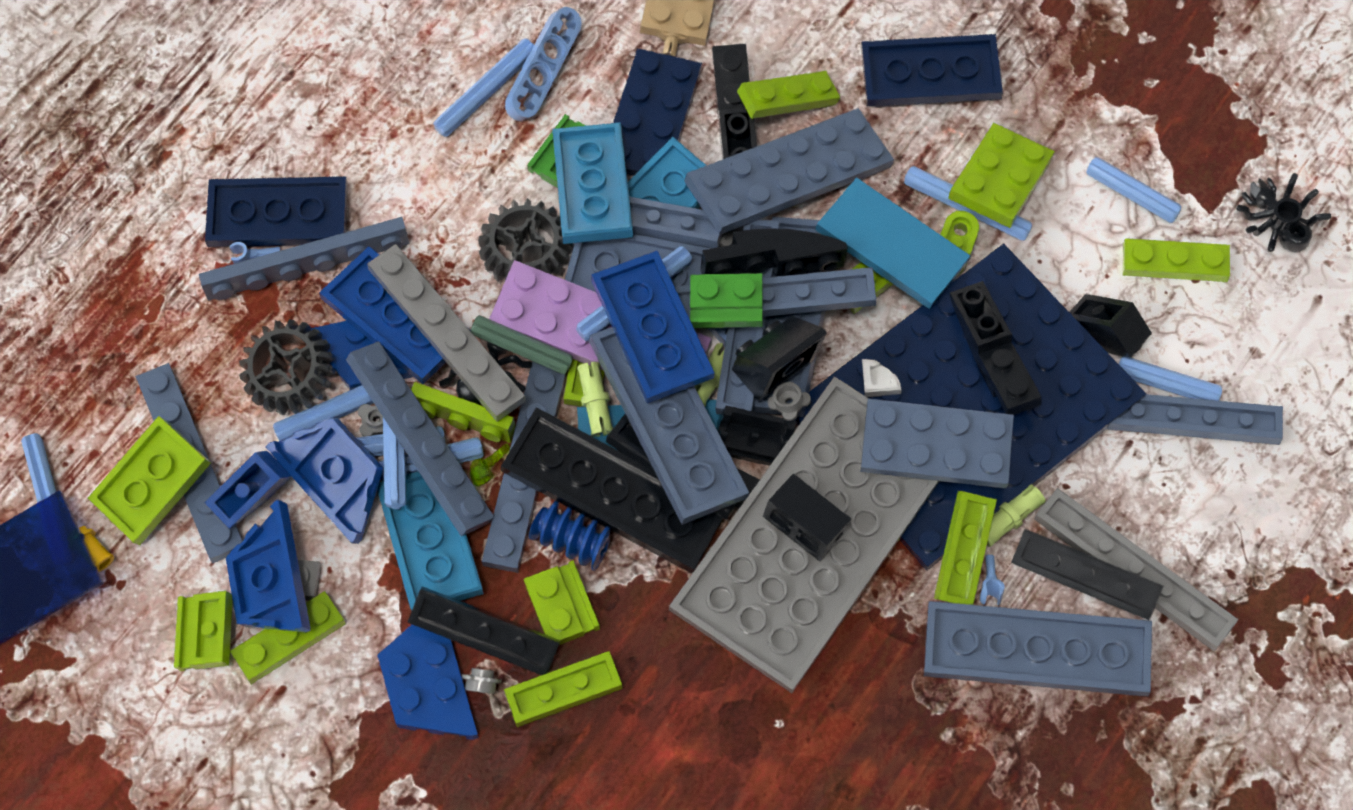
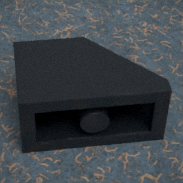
M1085 294L1070 310L1071 315L1107 353L1131 357L1140 350L1142 344L1152 334L1133 302Z

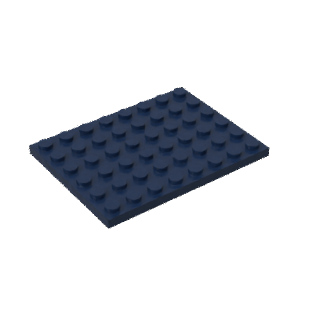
M1004 243L952 282L930 309L924 305L919 307L809 391L811 403L806 406L804 417L797 416L794 419L799 426L834 376L865 396L862 359L880 362L881 365L897 376L901 386V394L867 397L869 399L1006 414L997 396H992L977 366L950 298V292L981 281L984 282L1012 333V344L1041 395V405L1013 416L1009 483L1007 488L939 481L899 540L926 571L943 559L958 491L997 499L994 514L1001 509L999 507L1004 502L1009 503L1030 484L1033 486L1038 484L1105 431L1112 421L1123 416L1133 405L1139 403L1146 396L1144 390Z

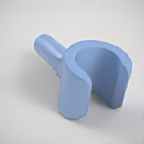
M234 242L229 246L233 253H243L239 257L231 258L234 264L280 251V247L248 249L242 242Z
M986 555V579L983 581L979 600L982 604H985L987 595L995 597L997 605H1000L1005 585L1001 580L997 579L994 555Z

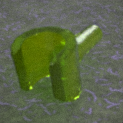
M505 443L486 459L479 458L472 462L470 477L477 487L488 483L493 478L489 468L510 451L508 444Z

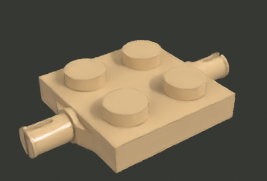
M646 0L640 33L657 36L665 41L662 54L668 55L669 49H671L670 56L676 57L678 44L692 43L705 46L714 0Z

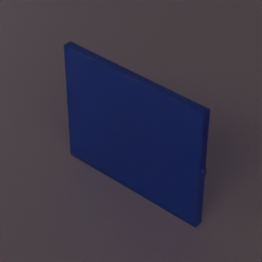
M60 490L0 525V644L104 584L85 543V536L80 532L64 494Z

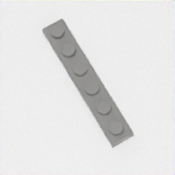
M396 244L367 263L368 270L496 422L526 402L522 391Z
M1059 488L1054 491L1035 515L1034 520L1074 549L1164 585L1155 608L1214 652L1239 620Z

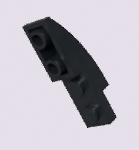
M746 43L712 46L722 159L757 147L754 118H750L737 92L742 83L750 82Z
M775 228L733 232L732 245L702 251L700 270L702 274H742L747 272L756 274L772 268L775 277L819 271L830 272L844 267L848 248L846 242L808 231Z
M981 281L950 292L955 313L977 366L992 396H997L1005 413L1015 415L1041 405V395L1012 344V333L984 282Z

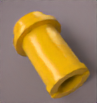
M81 526L70 535L68 539L71 543L70 548L74 552L78 551L93 567L95 572H101L113 562L114 555L110 554L95 537L96 532L92 528L88 529L86 526Z

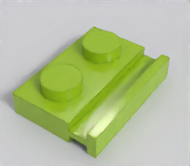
M573 560L569 561L567 565L559 568L556 566L523 579L544 634L561 640L559 645L582 637L590 631L600 630L599 623Z
M228 591L195 594L193 597L187 598L184 596L178 597L174 668L179 671H186V669L190 668L197 670L229 666L233 603L231 593Z

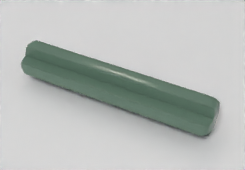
M481 315L475 318L470 332L474 336L561 374H566L572 363V355Z

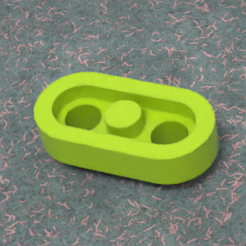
M955 211L946 218L940 235L970 255L979 232V223L971 213ZM961 229L965 232V235H957L954 230ZM967 264L964 266V268L959 272L957 276L963 273Z

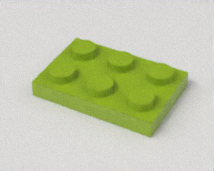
M993 122L952 186L948 199L1011 228L1051 163L1055 151Z
M158 416L90 494L88 499L133 543L140 546L211 462L169 422Z

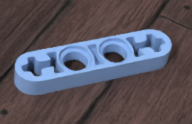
M563 7L549 16L506 98L505 109L512 119L524 121L534 116L541 107L580 32L581 18L574 9ZM565 18L568 29L562 31L560 35L555 34L563 26V22L560 19ZM546 42H550L556 47L557 56L555 59H551L545 54L544 44ZM531 69L539 70L542 74L543 83L541 86H537L531 81ZM529 92L531 95L524 102V106L527 109L522 111L520 109L521 103L518 100L525 97Z

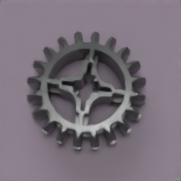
M529 198L526 199L524 205L518 206L517 201L513 199L511 203L512 208L507 209L500 204L498 208L500 215L489 214V224H482V235L478 238V244L481 247L479 254L480 259L485 261L486 271L488 273L493 272L494 279L497 282L504 278L506 280L514 260L549 274L561 275L563 272L562 264L569 263L570 256L568 253L571 252L573 246L572 243L563 244L561 218L557 216V210L554 206L545 210V204L542 200L536 206H532ZM539 228L546 231L552 237L553 244L545 242V238L539 236ZM499 244L512 252V261L499 252Z
M289 319L286 326H284L281 321L275 320L274 330L272 331L267 326H262L264 335L261 338L251 335V340L255 344L252 348L243 347V351L249 357L239 361L240 366L246 369L239 374L240 379L247 383L243 387L244 391L248 395H253L252 401L256 405L263 404V408L267 412H273L276 409V412L280 415H286L288 409H290L294 414L300 412L301 404L310 409L313 406L311 399L314 396L319 400L323 399L320 389L322 387H331V382L326 379V376L336 374L335 369L328 365L335 360L334 355L328 352L331 348L330 343L326 339H322V333L319 330H311V326L305 322L298 326L295 320ZM290 343L306 345L302 349L295 348L291 351H286L282 347ZM270 355H271L270 362L268 363L267 366H265V364H266L268 358H269ZM283 357H284L289 363H291V364H288V365L291 366L290 369L288 370L289 373L291 374V377H290L286 372H284V371H287V370L284 369L286 363H285ZM310 367L309 373L304 379V373ZM285 383H288L293 388L284 392L268 390L274 385L278 387Z

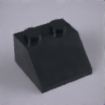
M790 316L782 323L776 320L763 331L762 338L755 343L749 340L736 351L737 358L732 370L753 395L761 401L779 385L788 381L813 362L827 332L823 327L794 316Z

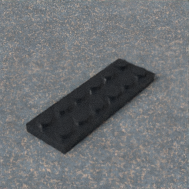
M537 407L501 465V472L572 508V510L584 514L585 517L598 521V524L610 527L611 531L692 574L723 520V517L713 512L682 525L656 474L622 452Z

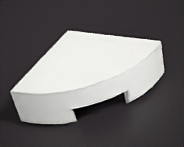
M862 359L866 397L901 394L900 382L895 374L878 361Z

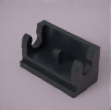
M725 406L717 421L716 429L732 458L770 466L792 436L796 421H787L776 416Z
M794 473L768 500L762 516L818 561H821L844 534L842 531L851 521L848 515Z

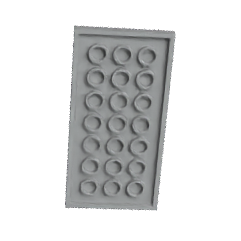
M835 376L669 606V611L791 693L797 688L939 483L936 480L860 472L866 406L869 398ZM793 473L851 518L848 526L842 531L844 533L821 561H818L762 517L768 500Z

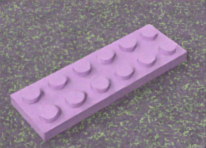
M514 260L489 319L572 355V359L588 363L589 366H591V362H599L589 341L583 340L576 331L579 322L602 306L597 293ZM696 332L706 353L711 338Z

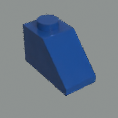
M268 451L255 452L204 503L231 529L268 501L291 478V475Z

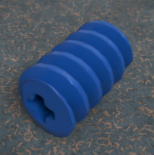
M554 501L549 508L542 507L532 522L529 539L536 540L540 537V543L544 547H548L553 543V550L556 553H561L566 549L565 555L568 559L573 560L579 555L578 561L582 566H586L592 561V571H596L608 549L611 528L606 526L600 534L597 533L598 521L593 520L587 527L583 526L585 515L582 513L574 521L571 520L572 508L567 507L562 514H559L558 501Z

